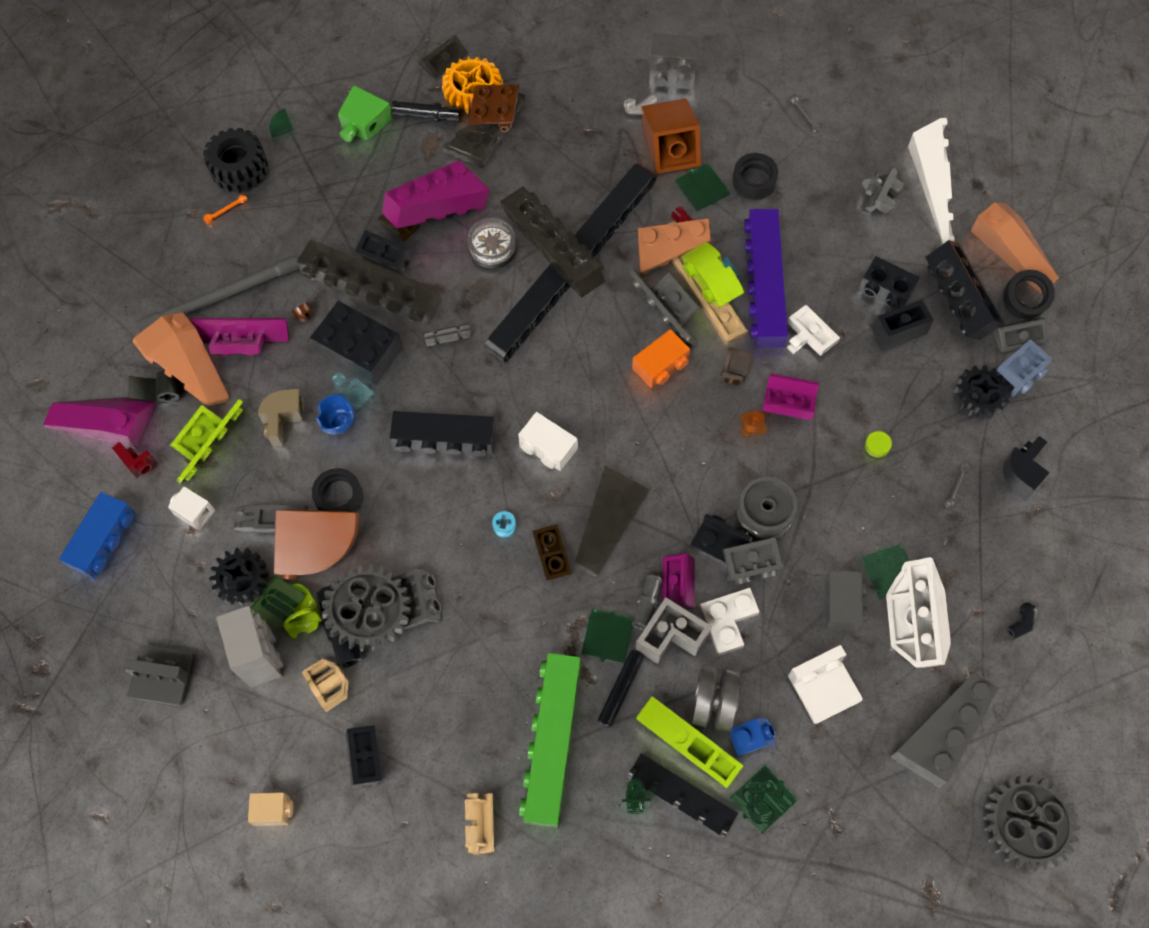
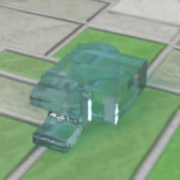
M339 372L331 378L334 382L333 386L341 391L339 394L346 397L357 414L375 397L374 393L357 378L349 382Z

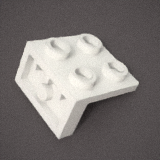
M841 645L792 668L788 675L814 724H818L863 700L842 663L846 653Z

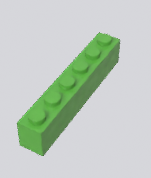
M548 653L547 661L541 662L540 677H544L543 688L538 687L536 704H540L539 715L534 714L532 731L536 732L535 742L529 743L528 759H532L531 770L525 771L523 787H528L527 798H521L519 815L524 816L523 821L525 824L558 828L581 665L580 657Z

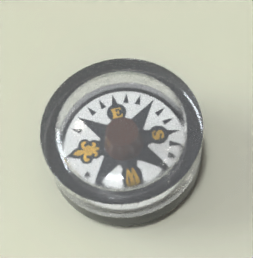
M494 217L484 218L476 222L468 232L469 253L473 261L485 268H499L509 263L516 252L515 232L506 221Z

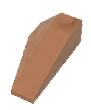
M183 312L161 316L133 338L132 342L145 359L152 364L156 362L165 369L164 373L170 378L175 376L184 383L185 390L206 406L229 400V396L196 328Z

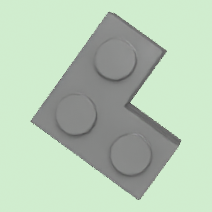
M665 597L636 641L635 650L659 664L672 642L696 656L708 638L712 626Z

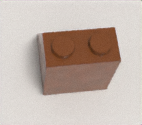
M687 99L641 106L643 129L655 173L660 174L701 166L700 124Z

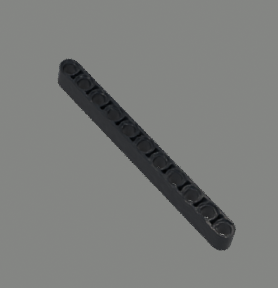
M637 163L631 167L488 337L484 345L486 352L503 363H507L650 192L657 180L656 174Z

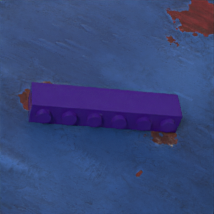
M750 209L748 219H744V233H748V239L745 240V254H749L750 260L746 261V274L751 275V281H748L747 285L748 296H752V302L749 303V317H753L754 324L750 325V338L755 339V348H785L788 331L779 209Z

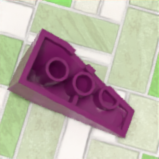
M129 397L52 403L43 425L48 428L116 444L121 442L122 445L138 448L156 404L154 402L131 400Z

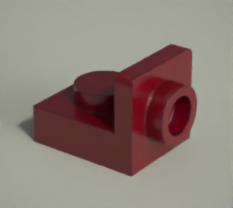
M121 442L112 447L136 478L147 474L157 464L148 451L138 456L131 446L126 449Z

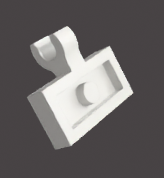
M807 305L803 306L787 320V324L798 333L790 339L789 342L791 344L787 346V349L793 355L808 343L821 356L839 342L840 337Z

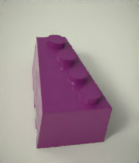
M458 160L385 192L382 214L396 228L424 223L428 218L439 220L445 218L447 214H467V210L471 209L481 211L485 209L490 189Z

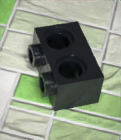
M875 256L861 281L859 291L870 298L884 302L890 308L897 309L907 304L920 277Z

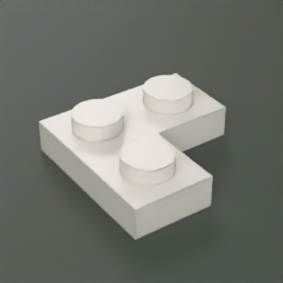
M750 588L701 603L699 606L705 622L712 626L710 636L718 656L744 647L736 622L759 615L760 612Z

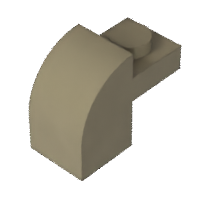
M299 389L275 391L269 394L259 406L258 416L264 424V436L269 439L273 447L283 446V423L303 422L304 399Z

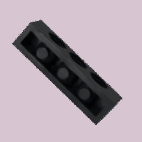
M948 240L925 257L929 264L927 266L929 272L938 280L940 284L938 285L939 291L949 300L951 304L949 309L955 317H958L962 324L960 329L966 337L981 340L1004 325L1003 320L959 243ZM953 267V273L949 276V271ZM964 287V294L960 297V290ZM973 307H976V312L971 317V310Z

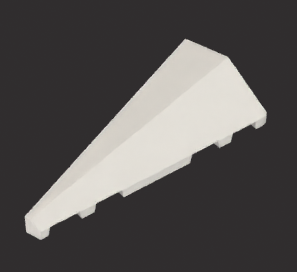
M940 118L914 132L908 145L943 244L948 240L955 241L950 223L953 220V213L948 211V202L952 199L950 162H948L946 147L949 146L948 139H944L943 131L947 125V118Z

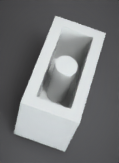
M538 412L533 415L518 434L521 449L529 455L535 454L541 458V462L550 469L554 467L561 471L578 449V439Z

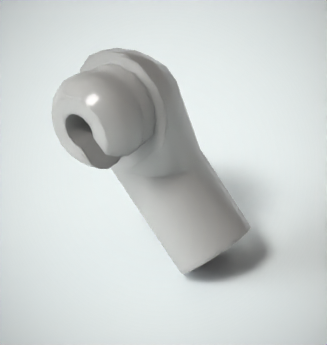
M650 94L641 103H636L635 99L628 98L624 101L623 105L625 112L629 115H642L641 106L657 104L658 101L654 95Z

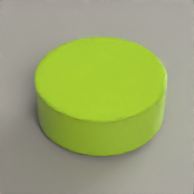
M882 431L870 433L865 441V450L869 455L876 458L886 456L892 446L891 438Z

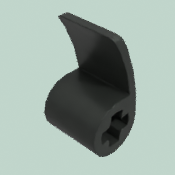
M165 370L157 372L156 379L129 376V398L146 402H174L179 399V380L175 376L171 378L164 373Z

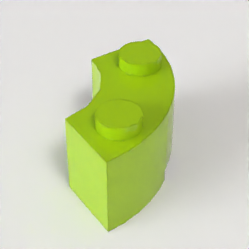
M704 242L681 256L685 263L683 265L685 273L700 285L702 294L708 303L721 307L744 293L731 267H724L720 258L721 254L711 244Z

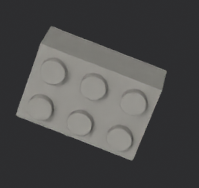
M248 605L216 617L230 669L248 686L254 687L282 677L280 668L284 667L280 653L276 652L273 643L276 642L272 627H268L266 620H262L259 612L255 613Z

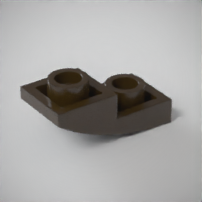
M558 524L532 531L546 581L572 574Z

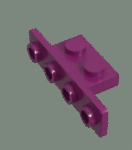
M286 318L189 319L196 328L202 342H210V354H220L222 356L244 354L251 356L260 354L264 342H288L290 338Z

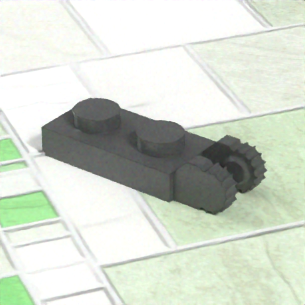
M255 504V506H239L236 508V514L242 517H254V521L235 522L234 529L240 532L275 533L276 510H309L306 505Z

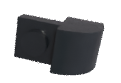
M1040 436L1033 443L1028 440L1021 450L1015 447L1005 460L1003 466V474L1008 485L1026 500L1049 474L1046 469L1033 460L1048 443Z

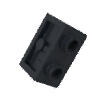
M706 514L703 518V523L690 544V548L726 567L723 549L751 543L753 538L749 536L746 530L739 527L733 528L726 524V521L721 517Z

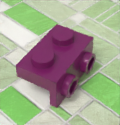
M771 373L767 382L762 411L792 416L798 419L813 420L819 383Z

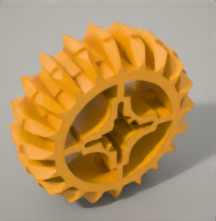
M468 56L467 60L464 61L459 58L458 64L452 62L451 68H446L445 75L442 78V91L446 101L449 102L451 107H461V111L465 109L467 114L471 110L475 85H503L500 71L498 68H495L494 63H488L486 58L480 61L478 56L475 59H470Z

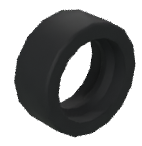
M749 153L742 156L735 164L732 179L734 188L738 194L748 199L756 200L769 196L776 186L779 173L777 164L772 158L761 153ZM749 168L761 169L767 173L769 180L763 184H751L743 179L742 172Z
M1026 270L1019 272L1007 283L1003 293V300L1011 314L1022 319H1032L1041 315L1051 306L1054 300L1055 289L1047 275L1037 270ZM1024 281H1031L1037 284L1043 293L1042 302L1034 308H1026L1020 305L1014 295L1018 284Z
M341 468L329 469L321 473L314 481L312 499L318 510L357 511L363 501V490L356 476L349 470ZM338 481L347 482L352 488L353 495L351 499L340 507L328 506L323 500V492L327 486Z

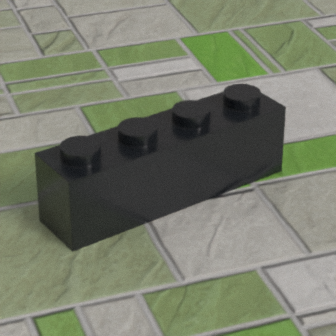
M393 411L389 439L393 449L400 452L421 450L424 453L433 454L439 451L447 452L450 455L472 453L474 456L483 457L487 454L493 455L496 425L494 417Z

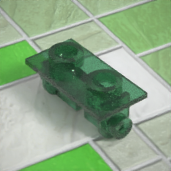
M632 779L627 784L626 799L621 800V810H627V814L630 815L643 814L645 809H649L651 798H645L642 781Z

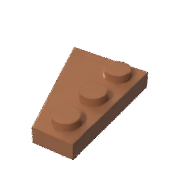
M709 218L638 228L641 275L644 276L650 273L649 271L656 267L670 264L669 261L686 254L704 242L712 244Z

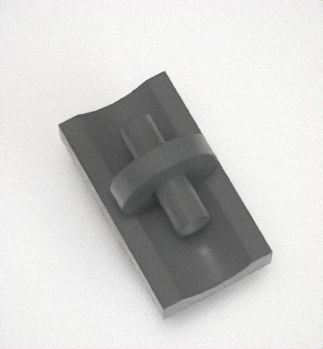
M892 167L887 175L881 176L879 173H874V175H868L864 178L863 186L866 189L865 193L871 195L865 208L866 210L872 212L877 208L885 214L892 210L896 202L887 193L895 197L904 186V183L896 178L897 169Z

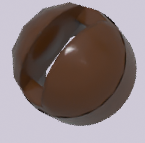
M308 301L291 311L300 322H306V316L308 319H311L313 316L312 307Z

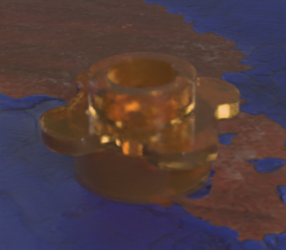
M760 411L742 413L740 416V421L743 423L742 434L745 436L757 433L764 435L767 431L766 426H764L765 415Z

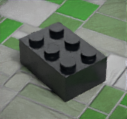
M339 300L310 337L315 352L374 385L378 383L403 349L399 333Z

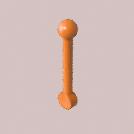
M241 194L237 200L217 212L204 215L203 220L206 224L213 223L214 218L240 203H246L248 200L247 196Z

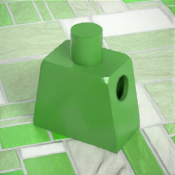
M354 85L338 113L341 126L343 127L339 134L347 142H351L356 135L365 140L371 139L393 118L390 103Z

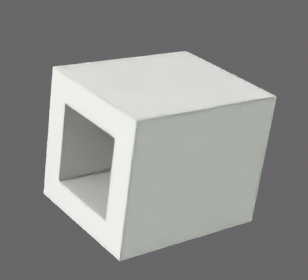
M183 487L180 492L173 495L168 506L176 517L199 531L215 512V509L207 500L186 487Z

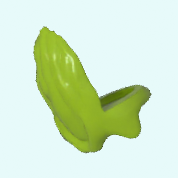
M301 584L290 585L304 594L299 603L286 596V603L293 607L294 610L286 605L290 616L283 622V627L293 639L297 638L301 632L311 633L318 629L322 621L321 612L316 600L310 591Z

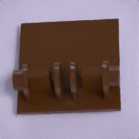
M475 85L468 124H498L500 131L508 132L512 128L520 85Z

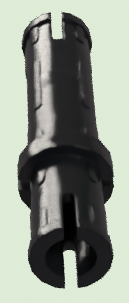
M395 100L392 102V105H394L391 107L393 116L434 119L436 122H440V120L460 122L461 120L459 117L461 116V107L442 106L441 103L431 105Z

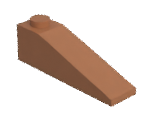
M994 202L978 215L971 232L1017 273L1026 270H1037L1047 275L1053 284L1058 281V275L1023 218L1005 202ZM1027 281L1040 294H1042V290L1037 284L1031 281Z

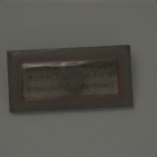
M454 35L419 62V65L436 79L446 71V68L451 67L452 62L457 63L459 58L465 57L468 51L457 36Z

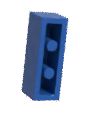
M100 492L58 560L68 568L95 580L97 575L104 570L107 563L106 560L111 552L118 547L123 532L132 524L136 512L127 503Z

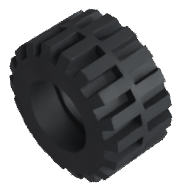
M228 128L226 132L222 130L218 132L219 135H213L210 138L211 142H207L205 145L206 150H204L203 155L205 157V164L217 186L220 188L224 187L225 191L228 192L234 190V193H240V190L243 189L244 192L249 191L250 187L253 186L255 188L258 186L257 182H262L264 180L263 175L267 174L268 161L258 137L249 130L244 132L243 128H237V130ZM244 157L242 160L236 163H229L231 160L235 158Z

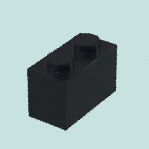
M923 300L878 315L872 331L882 350L927 334L934 319Z

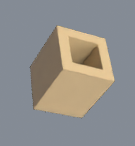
M284 792L250 793L249 824L253 826L288 825L289 818L293 816V801L290 800V796Z

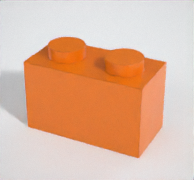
M670 329L633 357L632 369L652 389L657 384H664L670 378V374L676 370H682L688 364L690 348Z

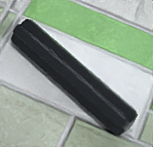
M630 651L598 717V722L606 727L612 726L643 661V655L639 652Z

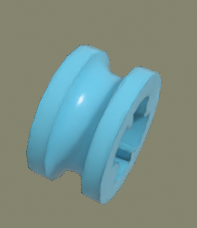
M501 511L493 517V530L498 536L508 537L515 532L516 522L513 514ZM503 519L508 520L506 529H502L500 526Z

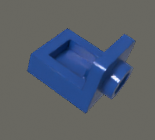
M756 718L733 727L729 733L737 756H743L765 747L776 746L774 739L776 738V732L773 725L767 719Z

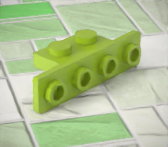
M239 398L223 420L201 405L170 444L173 449L190 460V463L176 479L179 484L183 479L189 481L198 470L194 465L199 459L204 461L213 450L209 447L213 440H221L228 430L224 426L229 419L235 421L243 411L239 407L243 400Z

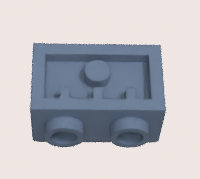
M1030 339L1004 361L997 371L1015 387L1011 394L1014 397L1019 392L1025 394L1035 384L1032 381L1034 378L1037 381L1043 378L1049 371L1046 368L1053 359Z

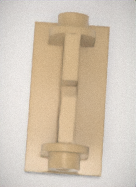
M477 793L467 794V799L464 800L465 820L472 821L473 826H465V848H468V853H473V855L494 852L493 793L478 795Z

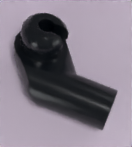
M1026 602L1020 606L1021 621L1007 627V632L1012 639L1023 636L1035 629L1039 617V611L1035 605Z

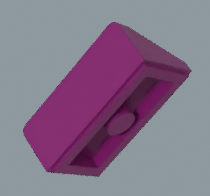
M686 553L664 556L662 602L666 597L684 609H694L695 559Z

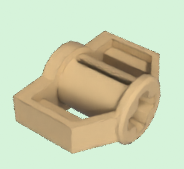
M321 659L301 672L325 712H328L347 699L349 681L338 664ZM328 667L332 668L316 680L312 679L314 676L324 671ZM342 685L341 690L325 700L324 696Z

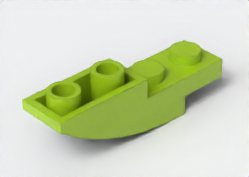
M653 696L649 698L636 716L639 722L726 788L729 787L744 766Z

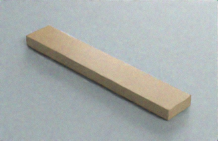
M680 256L671 261L726 345L747 335L748 330L729 302L721 307L708 303L702 294L700 285L685 273L683 269L685 263Z

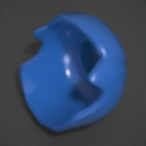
M329 395L318 404L319 416L316 417V420L325 433L338 435L348 431L355 420V411L344 395Z

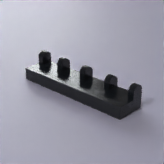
M642 753L627 775V780L722 839L726 837L738 815L736 811Z

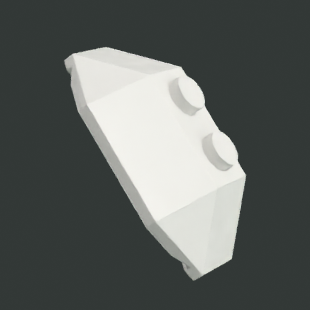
M931 557L905 562L901 572L895 578L886 594L891 647L916 668L945 665L951 639L945 589L935 563Z

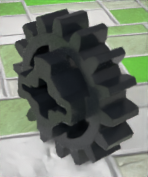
M974 365L971 371L965 369L962 376L958 377L957 384L953 392L958 393L955 401H962L960 409L968 408L969 416L975 412L978 419H981L984 414L990 419L994 413L999 415L1008 405V399L1012 394L1011 391L1007 390L1010 382L1003 383L1004 377L996 375V368L990 372L987 369V365H984L981 370Z
M235 548L232 555L225 551L226 558L223 560L218 557L216 560L219 566L211 567V570L215 573L214 576L209 577V580L215 584L211 587L215 593H219L218 597L222 601L227 598V602L230 605H233L237 600L243 606L247 598L254 602L253 595L256 593L261 596L263 593L260 587L268 586L266 580L263 579L270 576L267 569H264L267 564L264 560H260L261 557L257 552L252 555L249 548H246L243 553L239 548ZM251 564L255 566L256 574L251 572ZM223 579L228 581V590L224 587Z

